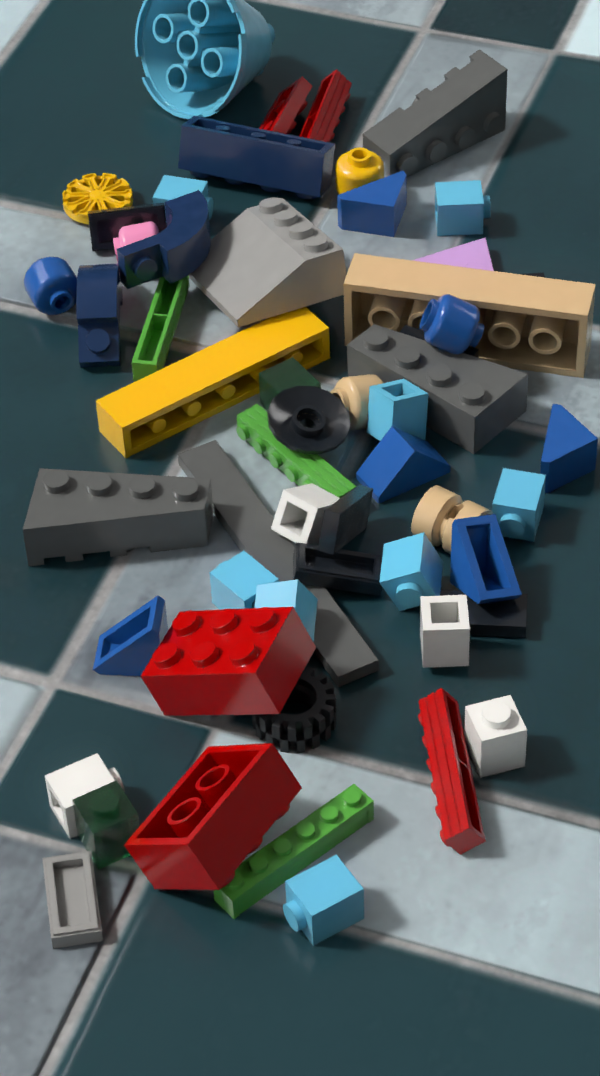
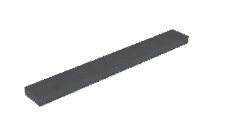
M213 440L179 453V466L187 477L211 479L213 513L239 550L247 552L279 578V582L293 580V552L295 546L288 538L271 530L274 518L218 442ZM303 584L318 599L313 641L316 649L313 653L335 684L341 687L379 671V660L326 588Z

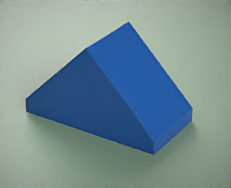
M400 171L337 195L338 226L342 230L394 237L407 205V174L404 171Z
M552 404L541 458L540 474L546 475L545 493H549L596 469L598 438L562 405Z
M391 426L356 472V479L361 485L373 488L372 497L380 504L449 473L451 466L428 441Z
M496 514L455 519L452 523L450 583L477 604L518 599L522 595Z
M156 596L100 635L93 670L101 675L141 676L154 651L158 648L168 631L165 600L160 596Z

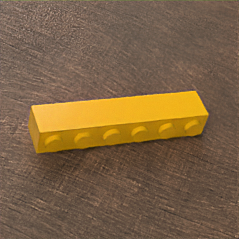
M307 307L263 320L96 400L99 431L126 459L330 359L329 327Z

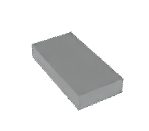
M85 851L42 858L53 949L103 941L92 852Z

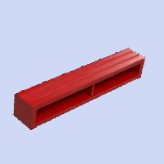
M336 69L322 80L299 137L330 142L335 136L333 131L340 123L339 116L345 110L344 103L351 95L349 91L352 83L343 74L341 75L339 70Z
M440 688L435 693L433 692L418 701L420 707L418 719L423 726L425 734L422 737V741L428 750L429 758L426 760V763L433 777L431 789L436 796L438 804L435 806V811L441 820L442 830H440V837L446 846L452 847L461 855L486 842L459 704L448 692Z

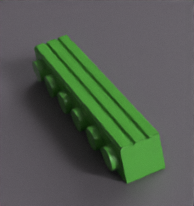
M189 275L171 284L164 277H160L131 362L133 381H138L164 368L189 291Z
M255 404L244 412L242 411L237 414L236 431L238 436L242 440L247 441L258 454H262L267 458L274 468L281 470L291 482H295L298 486L313 483L339 498H342L356 487L318 454H303L288 449L279 442L268 427L267 411L260 405Z
M352 784L244 860L235 870V876L229 884L220 890H213L214 901L233 919L237 918L245 910L285 883L286 880L292 878L364 825L374 820V801L357 785Z

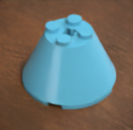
M144 0L138 14L135 29L136 57H141L146 77H142L143 83L158 105L170 114L184 119H191L193 116L209 117L223 109L256 76L262 74L270 58L272 43L275 39V30L271 24L266 22L260 12L244 0Z

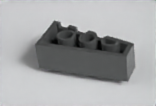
M480 49L469 56L471 62L461 70L454 67L444 74L445 81L432 91L425 88L415 95L416 99L406 110L399 107L363 133V148L381 157L384 163V177L400 171H404L407 177L504 131L506 126L508 69Z
M373 324L347 344L348 376L377 375L384 383L406 379L428 393L426 427L472 454L479 451L527 410V373L469 354H452L428 344L425 340Z
M39 468L23 526L28 566L44 565L45 558L65 556L66 562L84 560L83 554L110 551V557L126 556L127 552L134 548L148 547L150 552L208 546L214 516L211 479Z

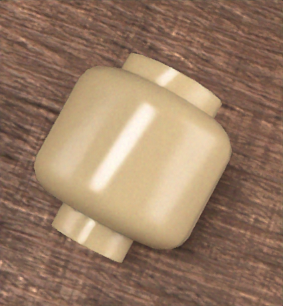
M367 374L343 377L330 392L340 399L348 410L351 423L350 430L367 429L369 386L384 383L377 375Z

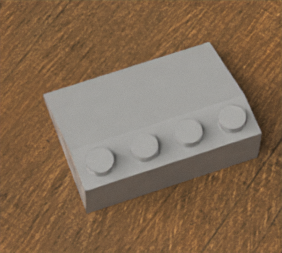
M272 197L262 200L257 206L247 208L212 238L207 258L194 272L189 274V279L237 327H241L344 295L343 283L347 273L343 249L283 198Z

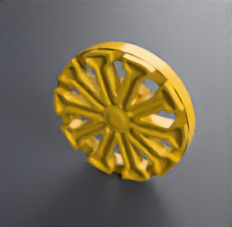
M96 173L84 175L82 179H74L67 184V189L62 193L65 213L71 219L83 224H89L88 211L130 207L133 205V193L129 183L123 178L118 179L115 174L103 173L102 176H97Z

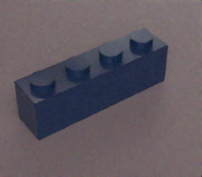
M193 116L181 127L178 168L188 170L191 175L206 178L213 175L225 178V181L230 184L243 185L252 183L260 185V188L264 191L279 192L286 190L295 192V195L302 199H315L320 197L331 185L335 144Z

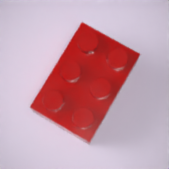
M293 606L182 611L173 620L171 627L158 648L154 651L152 658L140 677L165 716L280 714L316 646Z
M273 743L209 746L127 840L124 846L154 889L220 890L233 880L235 870L247 855L255 851L262 844L263 836L273 823L288 812L291 801L302 787Z

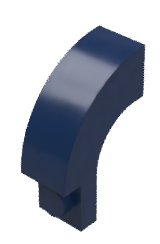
M199 190L165 202L166 229L151 237L117 248L120 282L127 289L160 277H164L170 284L194 272L205 261L211 247L207 201Z
M118 264L79 266L76 291V319L78 322L80 368L121 366L120 305H123V293Z

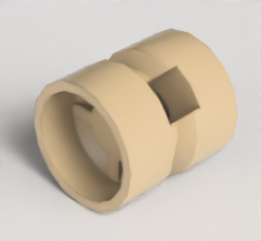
M435 485L424 494L418 503L411 523V532L413 535L424 532L433 546L438 547L442 545L444 551L451 554L453 521L461 518L492 515L493 512L473 501L466 500L463 502L460 495Z

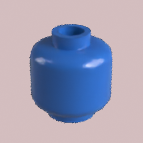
M46 257L38 259L30 266L24 277V287L38 311L46 315H58L65 313L76 304L77 277L67 261L59 257Z
M445 294L438 300H430L422 315L419 327L424 331V339L428 344L452 354H461L469 346L475 348L484 332V324L479 323L480 311L478 307L450 294Z

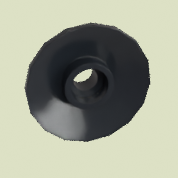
M294 386L282 390L272 399L267 411L268 427L274 437L288 449L303 454H323L335 450L346 440L351 427L349 412L342 401L329 391L315 386Z

